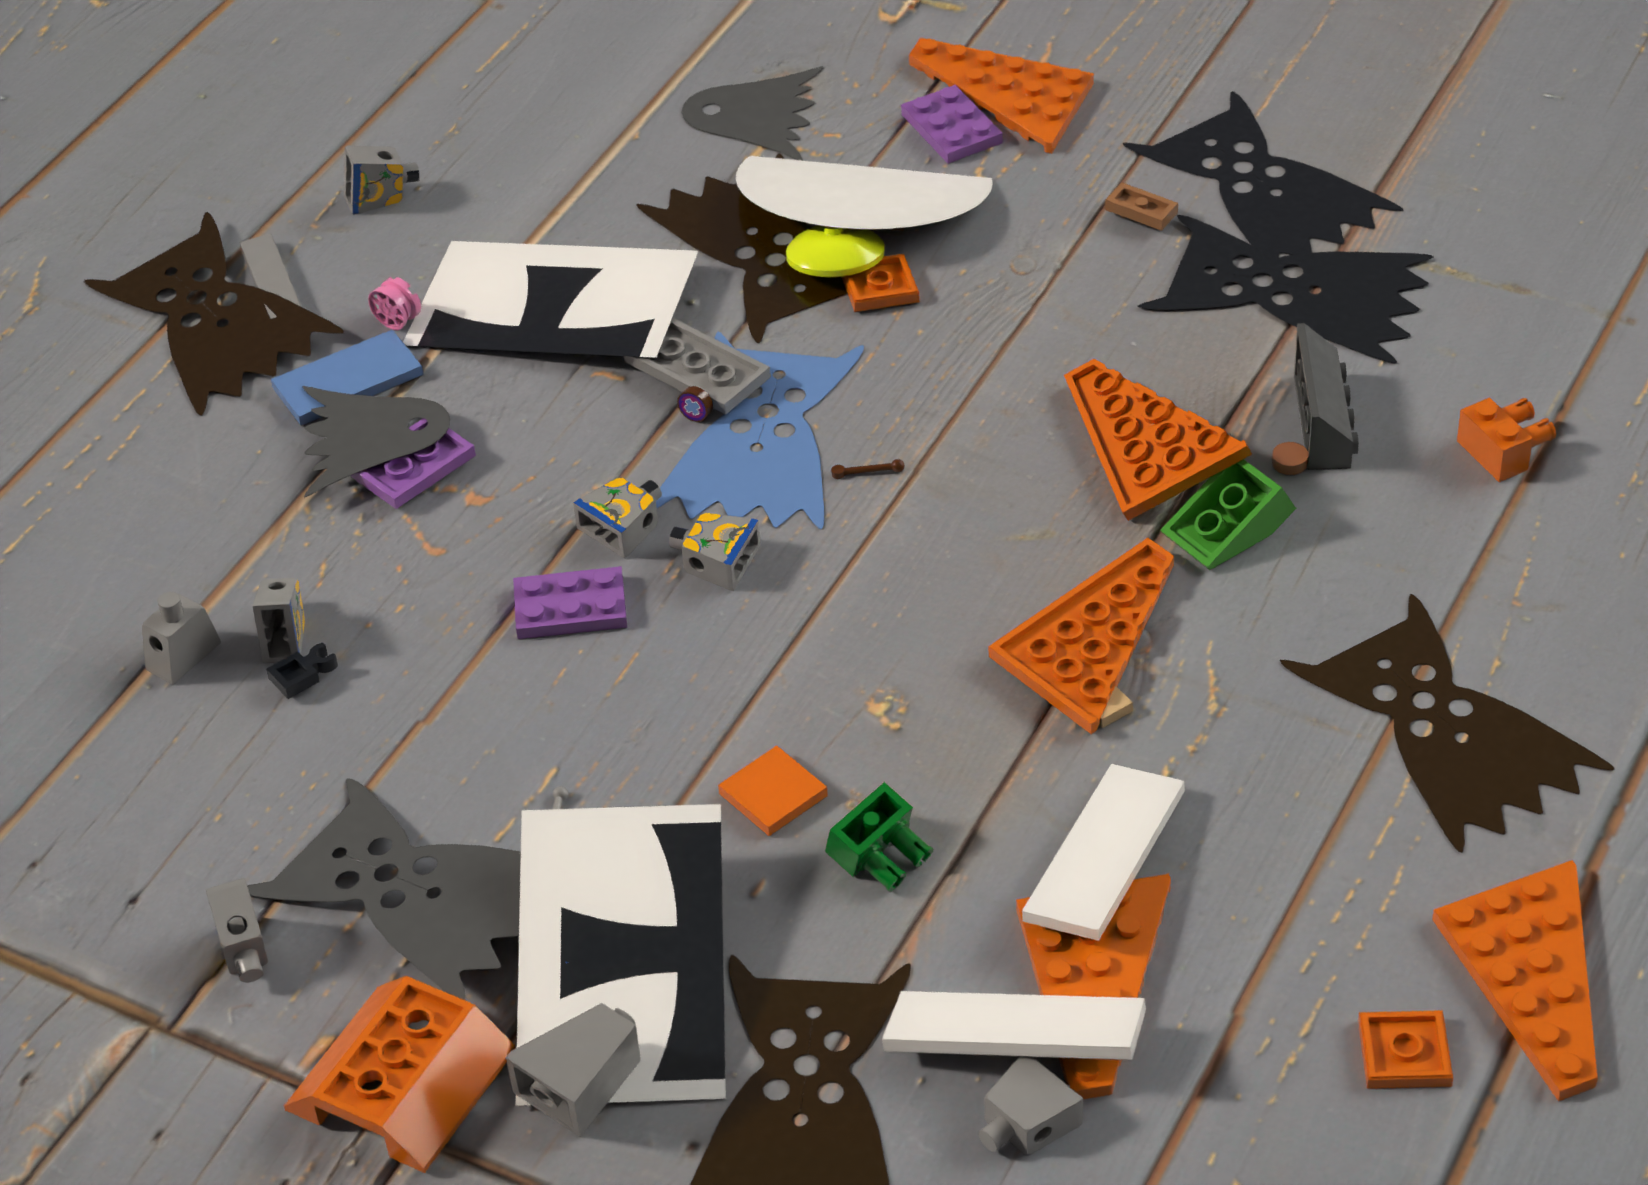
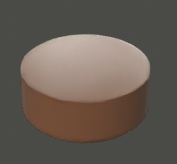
M1281 443L1273 449L1272 465L1279 473L1285 475L1299 474L1307 468L1308 451L1299 443Z

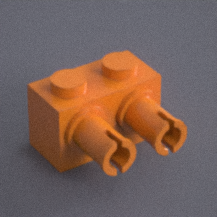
M1489 397L1460 410L1457 442L1498 482L1527 471L1529 469L1531 449L1556 438L1555 426L1552 422H1549L1548 418H1544L1525 428L1518 425L1534 418V407L1530 401L1527 402V398H1522L1515 403L1501 408Z

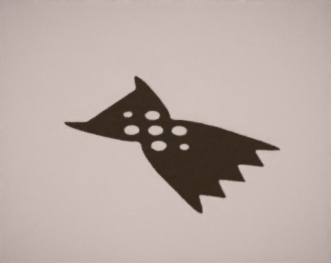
M778 153L777 156L775 157V158L784 159V157H783L781 154H779V153ZM707 176L705 177L703 194L700 197L671 189L668 209L637 204L638 209L693 248L725 264L745 270L746 273L743 279L745 312L750 333L757 343L761 342L769 322L847 294L841 276L819 277L801 273L793 269L787 262L786 248L789 244L778 245L773 242V236L778 233H789L794 239L797 235L807 230L806 223L777 215L754 204L740 191L737 183L731 184ZM750 227L758 229V232L753 235H749L745 231ZM749 246L755 249V255L748 259H741L735 255V251L740 247ZM780 253L786 259L781 265L772 266L765 262V258L769 254ZM763 274H773L777 276L778 282L773 286L765 287L758 284L757 279ZM802 284L805 286V290L795 292L793 287Z
M205 212L200 231L197 234L112 281L84 280L87 286L106 296L142 309L166 312L169 315L167 336L171 356L195 411L201 416L205 411L209 392L215 391L237 397L242 395V377L244 372L276 376L277 355L279 352L310 356V336L312 332L344 333L342 328L329 320L277 294L250 285L225 281L227 266L217 224L208 212ZM169 268L177 269V273L172 276L165 274ZM209 268L213 271L212 276L208 280L199 282L193 279V274L198 269ZM171 288L176 291L175 298L168 302H160L156 299L158 292L163 289ZM196 290L206 292L207 297L203 302L198 304L187 302V296L191 292ZM233 292L237 295V300L229 306H221L217 303L218 297L224 293ZM266 306L277 316L276 318L270 319ZM189 313H198L201 316L200 322L192 327H185L181 324V319ZM221 319L229 321L225 327H218L216 324Z
M1413 594L1409 596L1408 618L1318 665L1280 660L1285 668L1306 681L1361 707L1392 716L1394 719L1395 738L1407 771L1444 834L1454 848L1461 853L1465 843V823L1474 824L1503 835L1506 831L1501 809L1502 804H1509L1542 814L1539 784L1579 794L1580 789L1574 771L1575 764L1603 770H1614L1610 763L1594 752L1524 711L1489 695L1453 684L1451 664L1444 645L1427 610ZM1380 659H1388L1392 662L1390 668L1383 669L1377 665V662ZM1427 664L1435 669L1436 675L1432 680L1421 681L1412 675V669L1416 665ZM1388 684L1396 689L1397 695L1393 700L1381 701L1375 698L1373 689L1377 685ZM1416 692H1428L1435 698V703L1430 708L1421 709L1412 704L1411 696ZM1464 699L1472 704L1473 711L1467 716H1457L1451 713L1449 704L1453 700ZM1424 719L1432 723L1434 731L1426 737L1416 736L1411 732L1410 724L1415 720ZM1458 732H1464L1469 735V740L1461 743L1456 741L1454 736Z
M733 954L730 956L729 971L735 998L750 1040L758 1054L764 1059V1065L744 1084L720 1119L690 1185H890L879 1128L861 1085L850 1072V1065L867 1050L896 1005L900 992L904 990L909 978L910 963L902 966L884 982L872 984L756 978ZM818 1006L821 1009V1015L817 1018H810L806 1015L807 1008ZM779 1028H788L796 1034V1041L788 1048H777L771 1043V1034ZM832 1031H843L849 1036L850 1043L844 1050L832 1051L824 1045L825 1036ZM802 1055H813L820 1062L819 1070L812 1075H800L794 1069L795 1060ZM773 1079L784 1080L790 1087L789 1094L781 1100L769 1099L763 1091L765 1084ZM826 1082H835L842 1086L844 1093L839 1101L826 1103L817 1096L818 1088ZM797 1113H802L808 1117V1121L803 1126H796L792 1123V1117Z

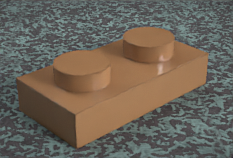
M1121 182L1105 199V210L1162 231L1178 214V202Z

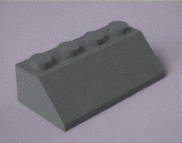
M1305 323L1297 324L1294 381L1304 446L1308 451V470L1351 468L1352 454H1358L1359 443L1357 432H1351V430H1354V410L1347 409V406H1350L1349 385H1343V383H1346L1345 362H1339L1338 350L1335 346Z

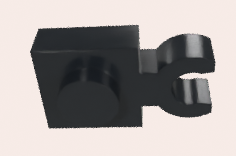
M319 643L313 646L309 654L304 657L297 651L266 669L268 679L287 699H290L320 682L318 673H328L336 669L338 666L337 658L334 653L327 656L326 645Z

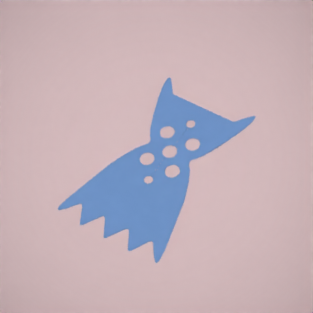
M719 331L716 333L714 339L734 348ZM860 345L838 358L736 349L769 366L771 377L760 386L762 388L760 396L745 398L729 413L722 415L692 443L660 487L662 496L656 501V507L659 508L673 498L679 497L688 517L693 519L715 502H720L723 505L728 516L744 517L754 508L762 506L775 528L779 527L790 516L801 509L804 510L813 524L822 529L824 526V501L820 456L814 435L809 424L803 418V413L818 404L849 372L863 353L864 345ZM781 370L786 373L785 377L781 379L773 377L775 371ZM795 388L801 389L806 393V397L800 402H789L784 397L788 390ZM764 404H774L778 407L779 412L774 417L765 419L758 415L757 409ZM745 419L752 424V427L745 433H735L730 429V424L735 420ZM788 423L794 426L795 432L789 437L782 438L774 434V428L779 424ZM759 443L763 445V449L759 452H753L750 450V446Z

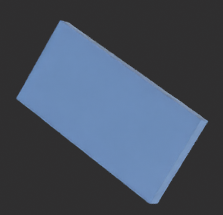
M392 329L272 378L271 383L274 391L298 423L304 425L322 417L311 411L312 408L325 407V405L312 398L302 386L346 394L374 396L422 376L423 369L422 365Z

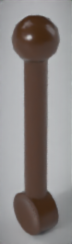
M895 459L892 463L845 468L843 465H835L831 468V474L834 479H842L848 474L893 470L899 473L904 470L905 464L901 459Z

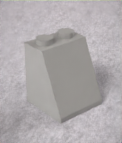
M600 1003L512 1050L507 1055L506 1061L513 1093L581 1137L641 1061L634 1019L622 1009L615 1008V1010H612L605 1004Z

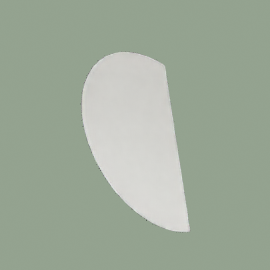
M758 156L746 158L736 172V182L740 191L761 208L805 223L849 229H894L940 222L975 208L988 197L992 189V178Z

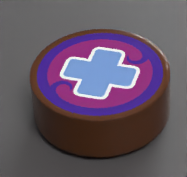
M697 386L686 388L677 400L680 412L687 419L694 422L703 421L713 410L711 397L705 390Z

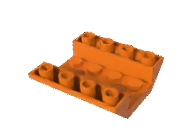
M403 976L376 988L285 1103L284 1108L285 1111L318 1126L331 1113L383 1136L390 1158L425 1173L505 1066L507 1055L516 1047L475 1004L409 976ZM422 1020L429 1022L422 1029L414 1030L409 1028L411 1023ZM375 1080L382 1082L381 1086L375 1090L367 1091L362 1089L365 1083Z

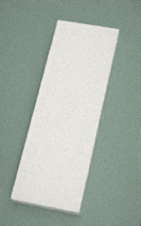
M1111 764L1023 908L1022 921L1099 941L1185 792L1184 781Z
M901 991L882 1038L883 1049L887 1052L1132 1060L1146 1012L1145 998Z

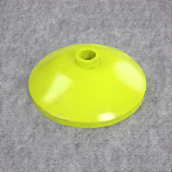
M815 225L800 233L786 248L787 262L793 269L804 274L819 277H840L860 273L877 265L885 255L883 240L870 229H849Z

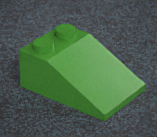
M1243 459L1211 476L1160 531L1208 570H1211L1272 535L1295 511L1296 507L1281 486Z

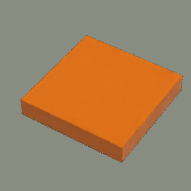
M904 254L884 256L877 265L866 271L841 276L854 312L919 302V291Z
M777 745L718 785L719 794L768 836L828 796L827 786Z
M1443 1010L1359 1012L1358 1026L1367 1089L1452 1087L1453 1072Z

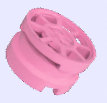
M389 277L380 287L373 290L368 297L369 307L374 316L384 326L393 330L402 329L406 325L407 320H412L421 311V302L417 293L412 295L408 290L410 285L399 277H396L394 280Z

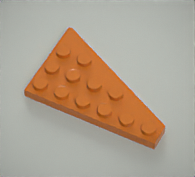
M920 38L909 54V65L918 71L925 72L932 80L939 78L948 84V87L956 85L980 110L985 108L995 114L996 121L1010 130L1018 132L1027 141L1034 139L1044 146V152L1051 154L1094 84V73L1075 68L1060 67L1046 62L1031 61L1017 56H1007L988 50H978L959 44H949L934 39Z
M1092 359L1064 375L1122 513L1128 521L1252 455L1249 446L1244 440L1239 441L1228 435L1226 430L1219 426L1210 425L1208 420L1189 410L1187 412L1175 406L1171 400L1166 397H1159L1155 391L1144 385L1129 381L1120 372L1114 369H1107L1105 364L1096 359Z
M1146 538L988 646L989 657L1088 733L1093 734L1099 727L1101 716L1114 688L1118 686L1174 567V555L1150 538Z
M1571 860L1434 909L1433 922L1558 1102L1596 1088L1598 1078L1577 865L1574 861Z
M1163 874L1134 879L1099 941L1023 922L1022 910L1030 897L1016 899V911L1040 995L1139 998L1144 985L1147 966L1151 960L1156 943L1157 931L1162 922L1167 896L1171 890L1170 875ZM1059 1058L1066 1085L1079 1094L1083 1100L1112 1095L1117 1079V1071L1122 1060Z

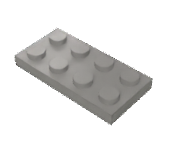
M673 317L657 358L624 356L626 363L681 392L690 386L702 388L711 397L713 408L725 415L771 377L769 366Z

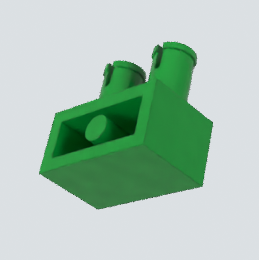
M883 782L830 829L825 852L852 877L856 876L860 871L867 870L886 887L887 891L892 892L895 890L894 884L898 887L905 879L907 873L901 870L882 851L887 847L894 846L918 868L922 865L921 859L925 863L934 849L909 828L913 807L889 785Z

